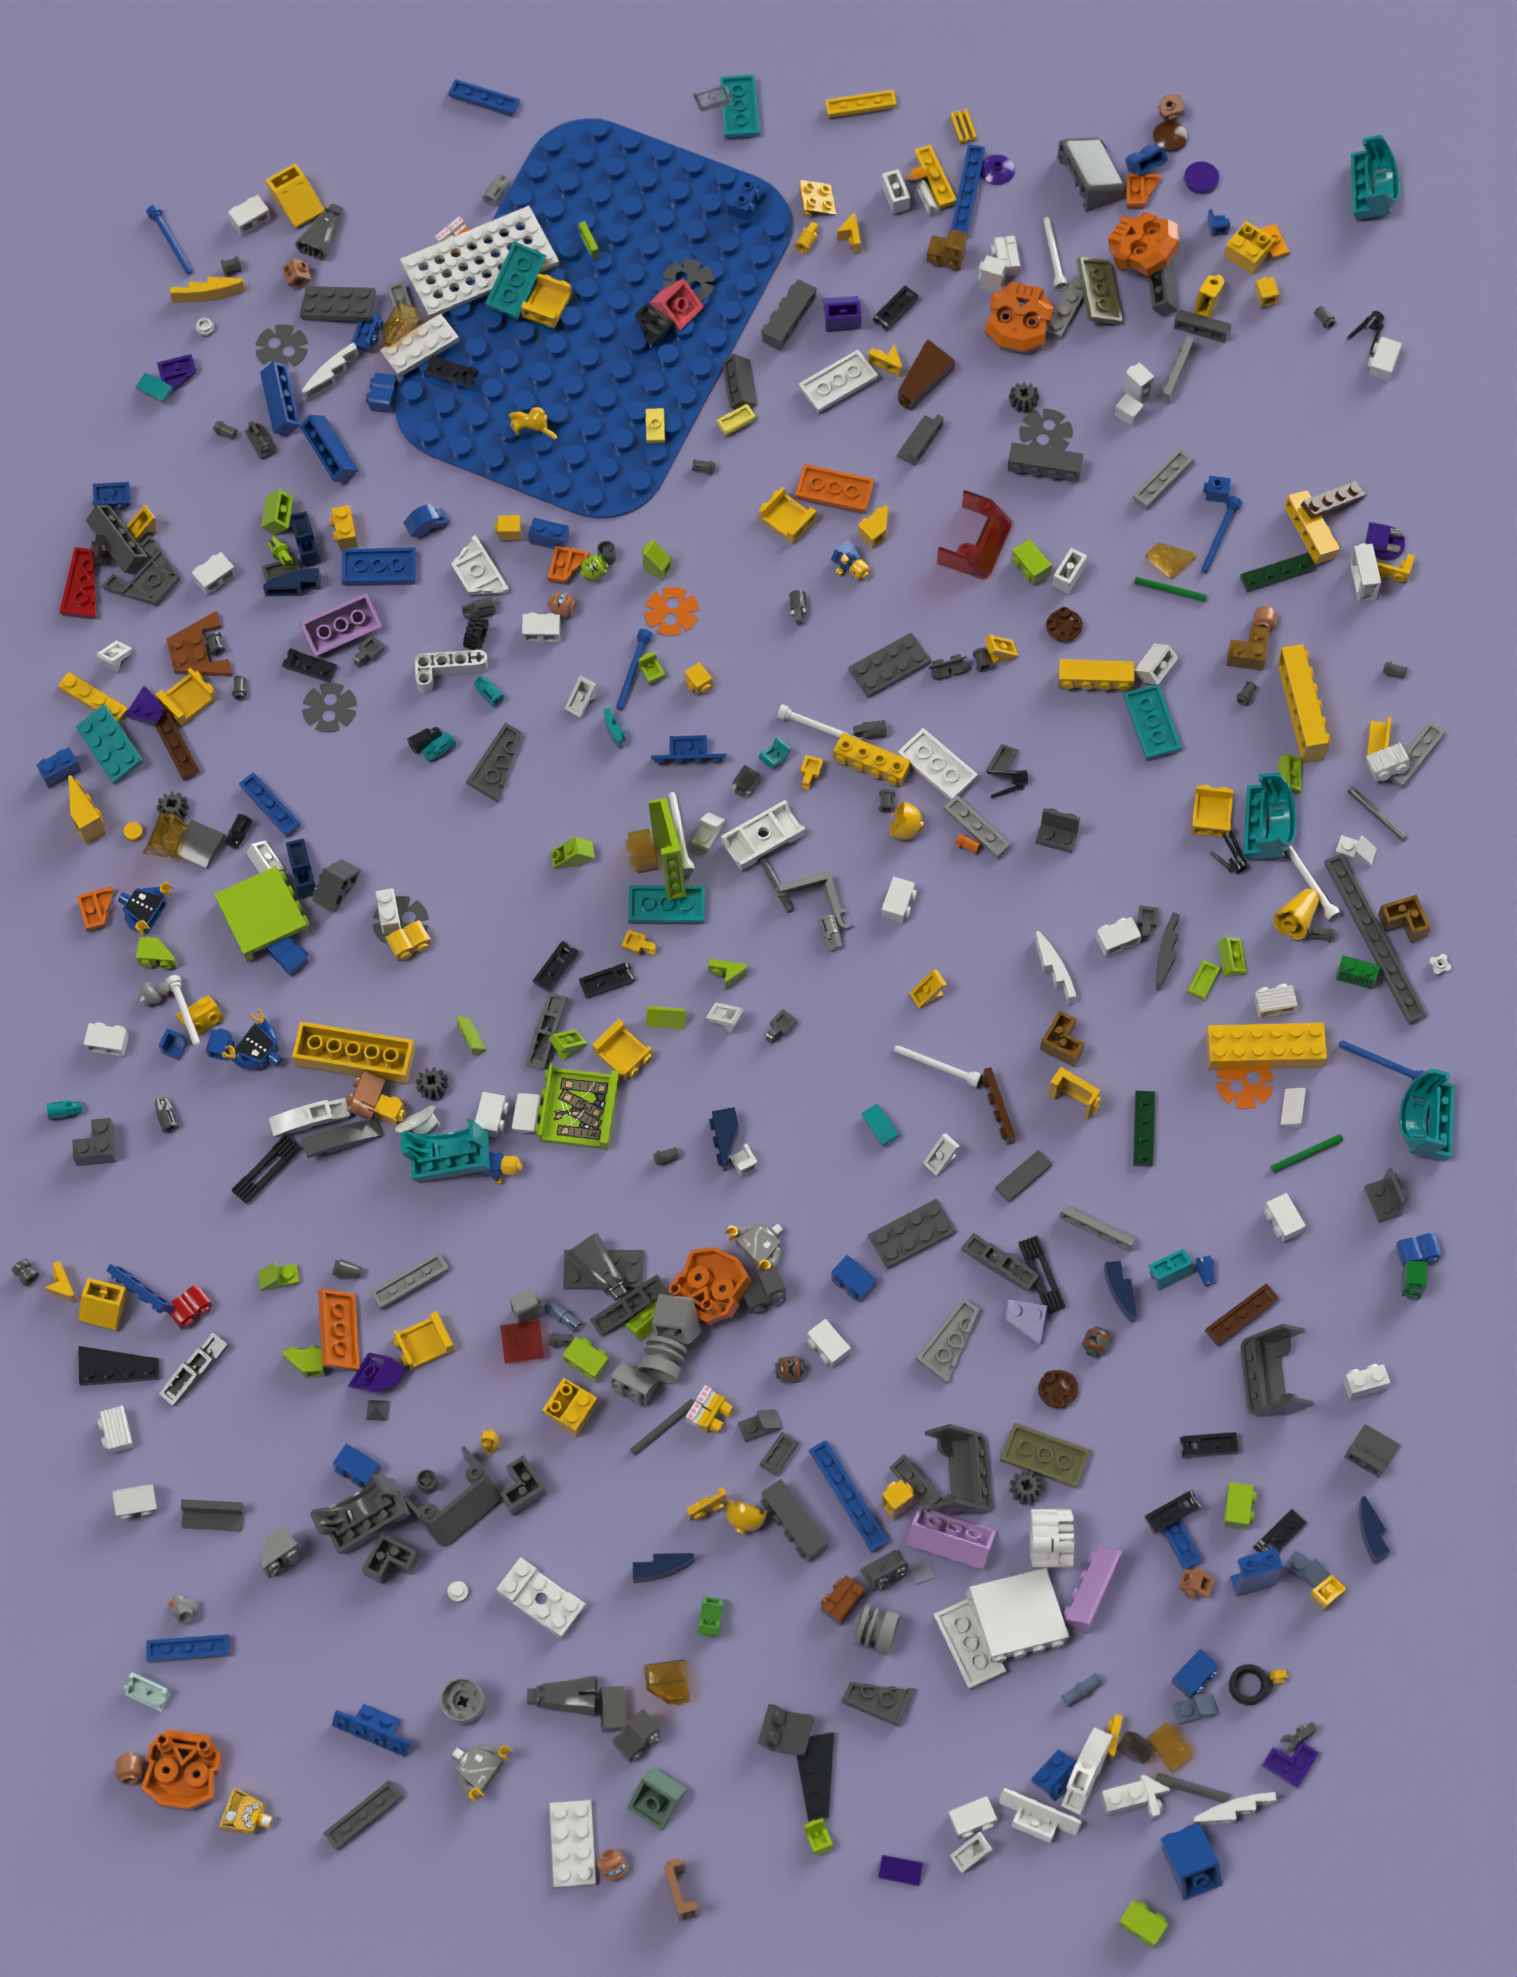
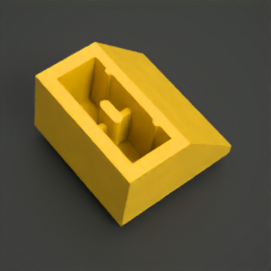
M1245 221L1226 244L1224 257L1253 275L1264 262L1275 242V238Z
M88 1278L81 1295L78 1321L116 1331L129 1297L126 1288Z
M563 1378L542 1409V1412L560 1428L577 1437L598 1406V1400L594 1395Z

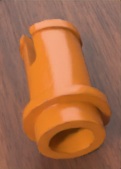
M959 834L955 842L958 848H965L976 854L980 846V842L966 837V834Z

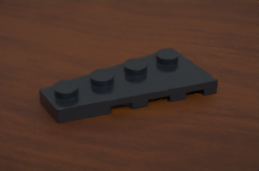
M78 1346L80 1386L160 1380V1362L158 1358Z
M834 1732L810 1736L805 1755H796L808 1822L821 1818L823 1820L829 1819Z

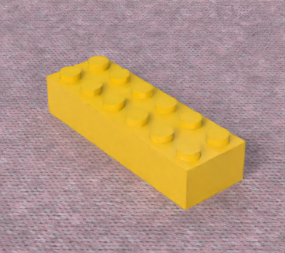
M1304 644L1281 647L1277 665L1302 763L1324 760L1331 739L1330 734L1326 733L1325 730L1326 718L1321 714V700L1317 699L1318 688L1317 684L1313 683V668L1309 667L1308 664L1309 652L1308 650L1305 651Z
M300 1022L292 1059L294 1066L361 1076L366 1071L386 1081L408 1084L416 1048L414 1040Z
M1324 1023L1208 1025L1207 1027L1208 1070L1324 1067L1327 1060Z

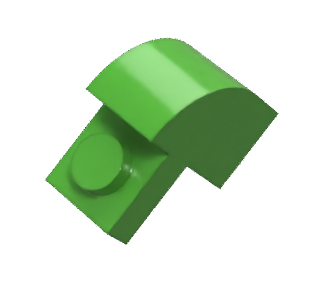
M703 1597L698 1625L699 1634L705 1637H719L724 1599Z

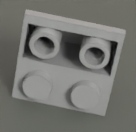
M660 1294L652 1320L655 1336L669 1338L681 1344L692 1342L701 1333L693 1298Z
M623 1362L610 1376L613 1391L622 1397L626 1395L631 1398L633 1403L639 1406L641 1404L647 1406L658 1388V1380Z
M284 1525L266 1538L261 1566L268 1578L279 1575L283 1571L282 1568L288 1564L293 1565L302 1555L297 1543Z

